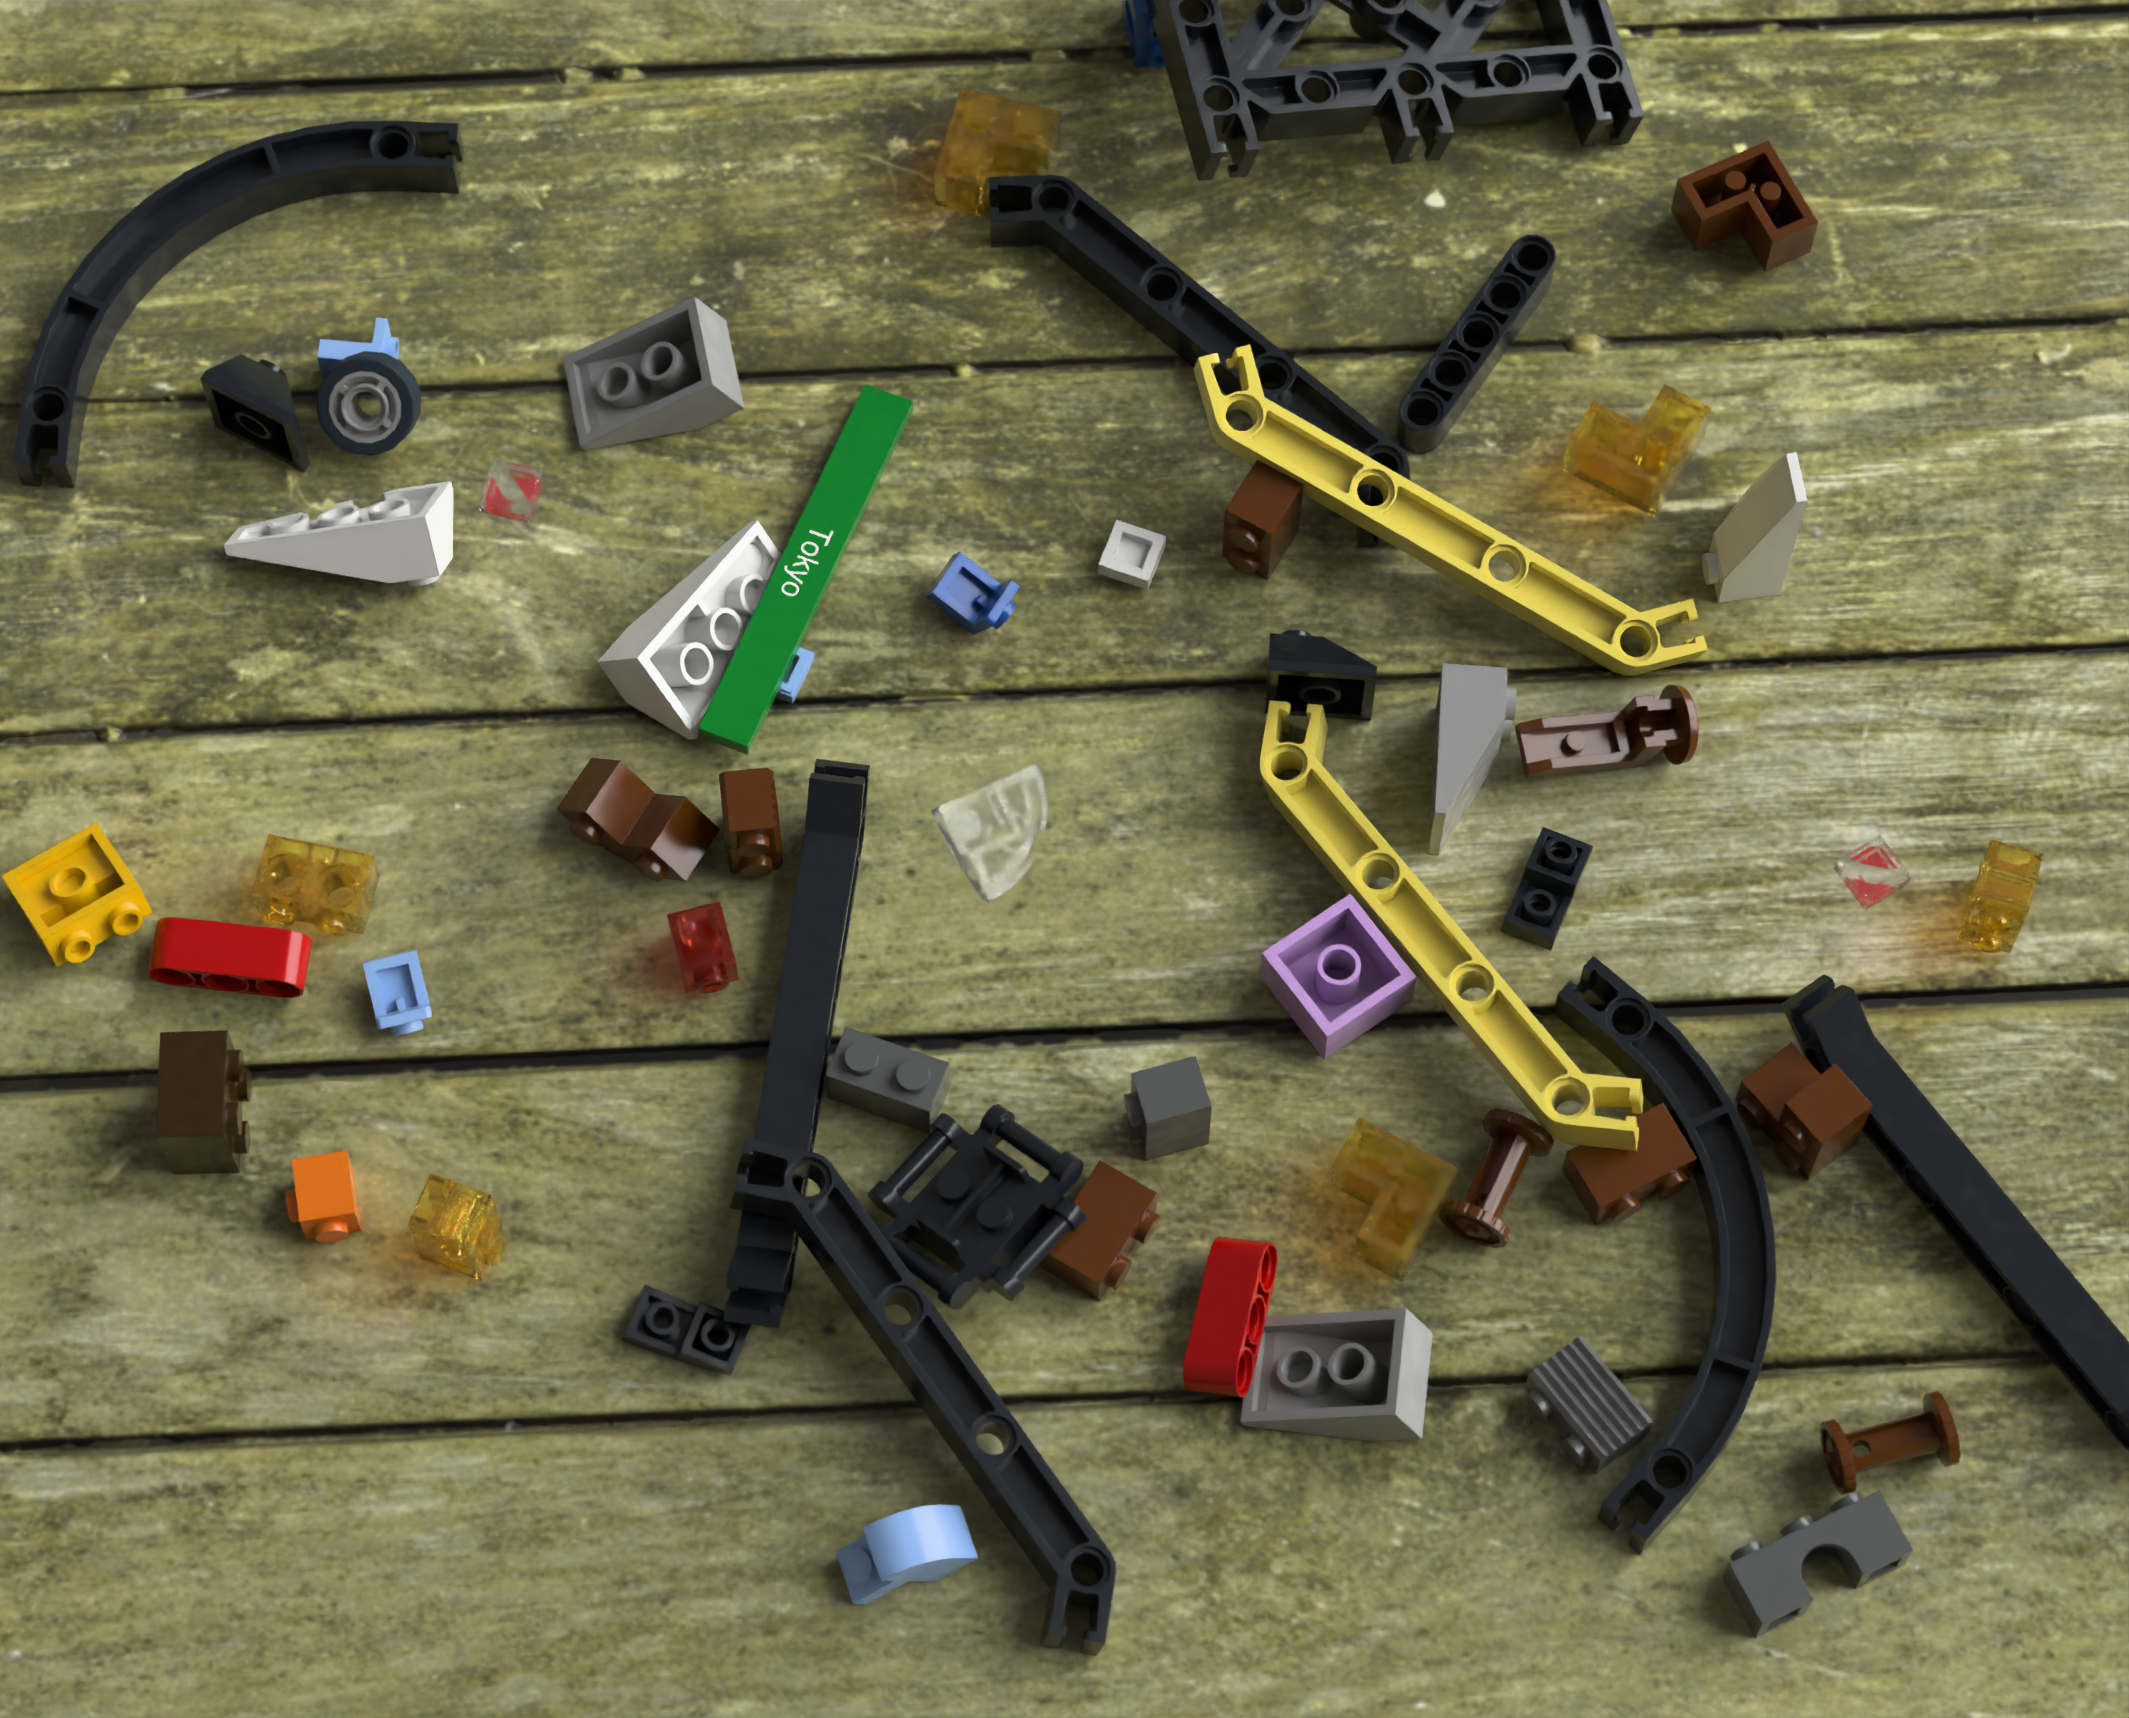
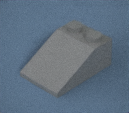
M695 296L563 358L579 446L584 450L701 429L744 409L727 322Z
M1442 663L1435 708L1428 855L1439 856L1497 762L1500 743L1510 742L1512 720L1515 719L1517 689L1507 687L1508 668Z
M1407 1308L1267 1316L1250 1389L1246 1396L1243 1397L1240 1423L1247 1427L1364 1441L1422 1439L1433 1333Z

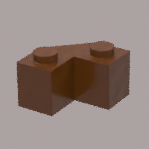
M591 758L557 807V810L571 822L569 829L577 838L590 845L597 844L634 865L640 873L657 882H660L662 879L686 881L720 831L687 797L656 794L621 760Z

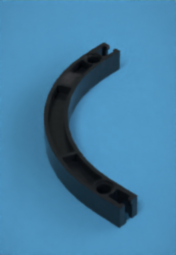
M350 121L305 127L272 135L224 152L184 172L143 200L117 222L85 257L63 288L43 326L28 369L13 459L22 486L38 487L42 485L43 476L42 474H37L35 468L39 451L42 448L58 450L57 456H48L47 468L53 469L60 488H75L86 410L101 363L116 334L138 303L162 277L183 259L218 235L251 218L286 205L322 196L377 191L459 194L461 174L458 171L457 162H463L464 154L459 123ZM395 153L404 154L403 156L396 159L387 158L388 156ZM446 157V160H444V159H435V158ZM51 413H62L54 420H43L45 416Z
M1593 956L1583 966L1580 982L1576 985L1569 981L1558 993L1553 1013L1606 1056L1628 1078L1641 1079L1643 1095L1653 1107L1664 1103L1697 1158L1692 1175L1696 1181L1707 1217L1713 1253L1714 1297L1710 1332L1703 1360L1693 1386L1673 1421L1652 1448L1602 1502L1597 1517L1610 1530L1614 1531L1621 1524L1617 1519L1619 1510L1635 1495L1642 1496L1648 1505L1657 1510L1645 1526L1635 1520L1628 1528L1632 1532L1628 1545L1641 1555L1687 1504L1708 1477L1739 1425L1760 1373L1772 1326L1777 1281L1775 1232L1768 1191L1754 1146L1735 1105L1711 1067L1674 1024L1646 998ZM1590 989L1607 1007L1602 1012L1597 1011L1574 995L1575 991L1578 990L1584 994ZM1620 1020L1629 1021L1638 1028L1639 1032L1633 1035H1623L1617 1032L1612 1024ZM1661 1468L1671 1469L1680 1477L1682 1484L1675 1488H1665L1656 1482L1653 1472Z

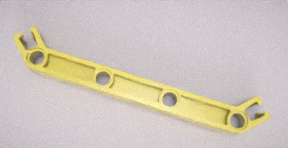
M1250 345L1235 348L1232 357L1226 359L1228 370L1238 368L1242 391H1236L1226 396L1221 393L1213 372L1214 365L1220 364L1218 354L1214 353L1198 357L1194 373L1211 433L1215 441L1232 454L1252 465L1258 460L1302 483L1303 494L1614 673L1623 676L1639 675L1696 660L1708 650L1704 635L1684 641V645L1664 648L1660 644V634L1656 627L1675 620L1680 625L1698 619L1693 599L1638 612L1265 398ZM1232 410L1245 411L1250 415L1253 427L1246 431L1233 429L1226 420L1227 412ZM1364 484L1376 486L1383 495V503L1378 506L1365 505L1357 495V487ZM1501 559L1509 563L1513 569V580L1507 582L1496 580L1489 571V561ZM1633 634L1637 636L1644 645L1643 656L1632 657L1627 655L1620 645L1621 635Z
M1269 700L1259 762L1264 788L1270 802L1347 894H1351L1399 956L1542 1127L1555 1140L1573 1145L1637 1151L1639 1127H1637L1636 1116H1626L1624 1121L1595 1115V1110L1598 1107L1631 1108L1632 1113L1642 1114L1644 1099L1641 1079L1586 1074L1580 1071L1323 767L1322 762L1328 731L1323 705L1307 704L1308 722L1305 729L1306 736L1303 743L1297 744L1283 742L1284 732L1289 733L1290 729L1288 718L1291 709L1290 703ZM1289 769L1301 772L1296 778L1291 780L1277 778L1282 772ZM1379 877L1393 880L1388 887L1376 890L1368 887L1372 880ZM1478 987L1487 992L1477 1001H1467L1461 998V995L1470 988ZM1565 1101H1576L1583 1105V1108L1574 1115L1565 1116L1555 1111Z

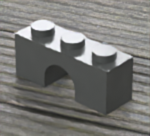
M1880 1490L1864 1498L1860 1491L1851 1493L1830 1506L1831 1514L1813 1522L1811 1516L1802 1517L1780 1531L1782 1538L1766 1546H1763L1760 1540H1756L1744 1545L1730 1555L1733 1562L1728 1564L1723 1580L1755 1638L1806 1614L1813 1598L1803 1582L1801 1566L1808 1561L1827 1559L1837 1563L1844 1569L1855 1589L1906 1564L1913 1548Z

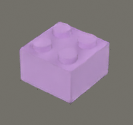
M1351 894L1262 952L1260 978L1324 1060L1404 1007L1413 999L1416 976Z

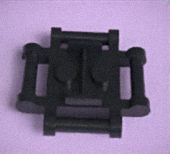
M996 1104L987 1110L981 1120L980 1127L973 1135L963 1130L953 1118L945 1113H941L930 1125L932 1132L887 1181L879 1180L868 1192V1196L873 1203L895 1219L891 1224L881 1226L879 1228L881 1233L909 1272L937 1291L938 1299L952 1310L961 1308L979 1288H982L987 1293L994 1290L1007 1300L1014 1301L1024 1290L1022 1282L1069 1230L1076 1232L1087 1220L1085 1213L1074 1202L1063 1197L1080 1177L1084 1166L1082 1160L1069 1151L1063 1153L1057 1151L1015 1122L1014 1114L1000 1104ZM1004 1140L1049 1171L1048 1175L1041 1183L1028 1174L1024 1166L999 1150L996 1146ZM948 1146L956 1151L954 1156L910 1203L901 1198ZM913 1239L959 1273L950 1274L909 1245L908 1242Z

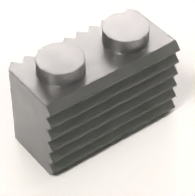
M1582 1335L1576 1337L1573 1342L1568 1343L1563 1349H1560L1538 1368L1533 1369L1528 1375L1525 1386L1528 1394L1525 1396V1399L1530 1409L1542 1422L1553 1421L1556 1428L1564 1436L1561 1439V1443L1569 1457L1581 1467L1588 1464L1595 1474L1599 1473L1649 1435L1653 1424L1651 1418Z

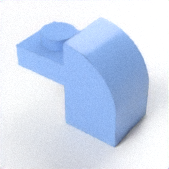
M960 1505L922 1506L884 1517L863 1527L864 1536L836 1551L853 1604H869L908 1581H938L978 1558Z

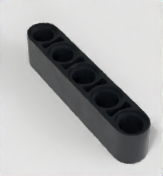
M1525 235L1518 238L1512 244L1402 398L1399 405L1396 434L1400 445L1405 450L1414 454H1426L1435 450L1440 445L1548 293L1552 284L1556 251L1552 243L1546 238L1539 235ZM1533 264L1538 266L1540 270L1529 271L1521 266ZM1506 302L1511 304L1513 308L1501 309L1494 304ZM1471 340H1478L1483 342L1487 346L1482 348H1474L1472 346H1469L1466 342ZM1452 379L1457 381L1459 385L1447 387L1438 381ZM1416 417H1423L1431 421L1432 424L1419 426L1410 420Z

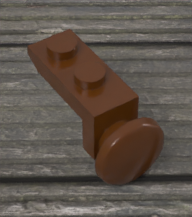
M1667 685L1661 692L1659 700H1656L1655 695L1637 696L1621 711L1539 718L1518 723L1515 726V732L1525 777L1527 778L1644 767L1661 750H1663L1666 758L1672 764H1683L1690 761L1695 754L1699 737V722L1697 710L1690 693L1683 686Z

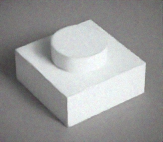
M1116 520L1098 564V574L1148 590L1165 549L1166 536Z

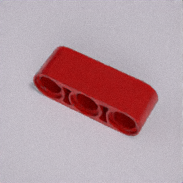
M178 917L161 918L157 921L147 975L157 982L173 986L281 998L300 997L304 991L313 941L305 934L287 929Z
M1219 1236L1212 1243L1184 1359L1183 1380L1187 1390L1241 1398L1246 1396L1249 1391L1277 1273V1249L1272 1242Z

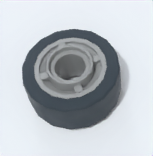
M363 351L346 357L325 376L317 394V414L324 432L337 446L353 454L374 456L392 450L410 434L421 412V392L415 376L402 361L383 352ZM360 392H370L379 399L381 405V412L379 414H368L360 408L358 404V394Z

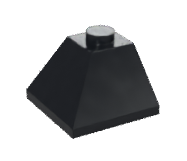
M243 354L206 370L200 379L215 426L305 472L310 463L284 371L268 360L262 359L257 362Z
M1287 630L1281 634L1270 633L1264 714H1267L1269 700L1290 703V715L1307 716V704L1323 705L1326 718L1371 721L1377 666L1325 637L1312 636L1306 631Z

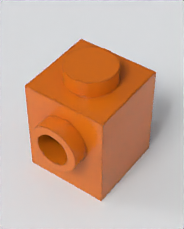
M347 1150L291 1159L295 1189L286 1190L287 1210L290 1222L300 1223L306 1240L315 1238L316 1241L322 1243L337 1242L347 1238L350 1232L362 1231L354 1168Z

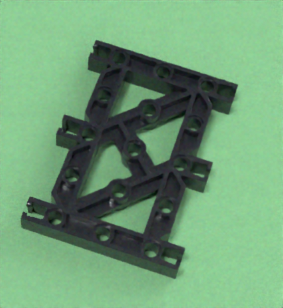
M1147 0L1198 181L1212 180L1222 157H1228L1229 153L1234 164L1228 165L1229 177H1247L1260 151L1259 142L1362 133L1373 117H1377L1392 164L1408 163L1412 160L1413 155L1411 151L1420 133L1427 148L1424 152L1426 161L1440 160L1454 134L1453 125L1552 117L1562 101H1566L1581 148L1595 147L1608 124H1612L1615 131L1609 135L1612 145L1628 144L1644 118L1607 0H1535L1549 46L1470 53L1471 48L1482 33L1489 28L1495 15L1506 0H1442L1433 13L1414 0H1262L1231 43L1228 39L1217 0ZM1327 1L1349 15V22L1353 31L1361 38L1377 43L1390 41L1405 51L1401 58L1278 68L1291 49L1300 43L1305 30Z

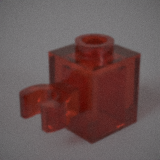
M720 901L667 914L670 935L686 993L698 991L702 994L714 993L726 988L729 982L739 980L736 959Z

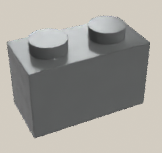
M845 1027L826 1073L828 1098L930 1134L932 1132L930 1125L938 1117L950 1088L949 1063Z
M1196 1056L1131 1073V1093L1123 1095L1127 1112L1123 1113V1120L1130 1144L1136 1145L1140 1143L1145 1161L1209 1144L1212 1106Z

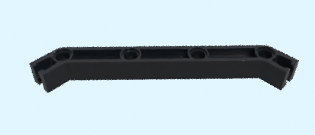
M1058 175L988 177L991 248L1047 247L1191 366L1195 367L1198 357L1217 353L1220 364L1214 365L1213 372L1219 388L1227 395L1236 391H1242L1238 368L1228 370L1226 359L1232 357L1235 348L1250 345L1261 384L1274 382L1281 386L1276 390H1267L1262 387L1265 398L1410 480L1408 457L1398 444L1074 182ZM1050 207H1058L1063 209V211L1059 213H1048L1045 211V209ZM999 210H1001V211H1019V212H1010V213H1000V214H999ZM1156 294H1166L1172 298L1166 301H1157L1151 297ZM1364 484L1357 487V495L1365 505L1378 506L1383 503V495L1376 486ZM1356 525L1358 547H1375L1378 545L1377 536Z
M816 759L814 773H811L809 778L805 834L754 1140L814 1151L863 847L870 765ZM749 1168L747 1184L780 1187L782 1182L780 1176ZM799 1178L794 1180L792 1184L799 1194L807 1195L809 1179ZM742 1211L737 1244L727 1271L726 1286L731 1292L728 1302L725 1304L724 1321L780 1328L792 1287L800 1238L787 1219Z
M1823 974L1781 1004L1806 1059L1820 1074H1823L1834 1064H1837L1873 1104L1862 1132L2117 1441L2129 1451V1341L1874 1036L1854 989L1846 985L1834 988L1833 979Z
M745 1139L739 1156L736 1172L738 1175L732 1193L730 1208L783 1218L789 1221L1049 1586L1041 1646L1062 1649L1064 1647L1066 1626L1061 1625L1066 1603L1073 1606H1085L1090 1610L1089 1630L1083 1632L1081 1653L1097 1656L1106 1642L1116 1578V1562L1110 1550L833 1164L825 1156L815 1152ZM748 1167L780 1176L782 1179L780 1187L747 1184ZM799 1178L811 1179L818 1185L820 1192L814 1196H804L795 1190L792 1182ZM890 1305L904 1307L910 1314L911 1322L904 1325L891 1322L886 1317L884 1308ZM981 1434L996 1436L1003 1445V1452L997 1455L985 1453L978 1446L977 1436ZM1075 1564L1089 1566L1097 1577V1584L1093 1586L1078 1584L1071 1575L1070 1566Z

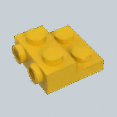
M97 822L1 876L57 967L68 961L80 963L87 960L93 954L97 944L115 934L126 936L134 933L142 925L143 918L153 913L139 884Z

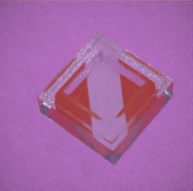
M493 458L478 502L480 512L530 524L545 481L544 470Z
M1881 835L1876 836L1836 861L1834 866L1836 873L1865 911L1909 884L1912 877Z

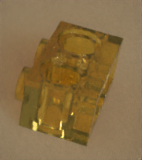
M268 834L251 894L258 913L273 923L280 925H292L294 921L315 925L318 930L335 936H344L347 934V931L364 934L380 874L374 855ZM296 877L301 879L300 883L291 890L281 891L276 889L278 883L285 878ZM339 888L354 890L351 896L343 901H331L328 899L330 894Z
M1990 839L1972 881L1957 938L1969 941L1971 946L1984 952L1996 953L2004 951L2010 953L2028 914L2044 854Z
M430 1173L408 1222L421 1259L482 1281L488 1266L496 1267L500 1262L507 1243V1236L503 1235L502 1219L499 1217L492 1195Z

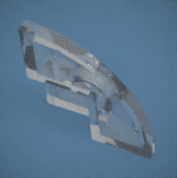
M1037 764L931 810L956 861L985 903L999 897L1012 888L1025 875L1035 860L1033 855L1028 856L1036 833L1045 830L1047 820L1046 792Z

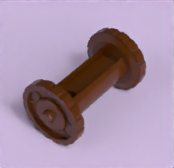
M1491 1109L1486 1113L1482 1125L1493 1140L1463 1202L1456 1200L1444 1202L1439 1212V1217L1450 1230L1463 1238L1486 1247L1503 1248L1507 1244L1511 1232L1507 1225L1500 1220V1217L1529 1156H1547L1551 1151L1554 1140L1546 1129L1523 1115L1508 1110Z
M1939 1391L1924 1395L1922 1413L1844 1434L1835 1419L1821 1422L1820 1440L1824 1459L1831 1479L1841 1495L1856 1491V1473L1934 1452L1945 1467L1960 1462L1961 1452L1957 1429L1949 1406ZM1863 1445L1868 1448L1870 1453L1858 1457L1852 1453L1851 1448Z

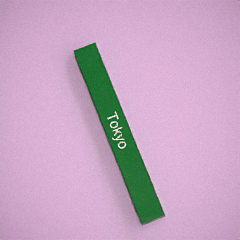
M867 384L864 385L698 726V737L748 755L913 412V401Z

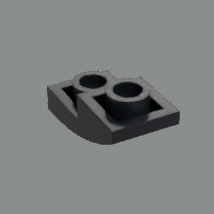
M1543 827L1527 861L1521 882L1505 915L1501 932L1551 951L1579 886L1593 846Z
M644 1285L621 1340L686 1364L731 1375L751 1324L724 1321V1311L702 1301L696 1306L653 1287Z

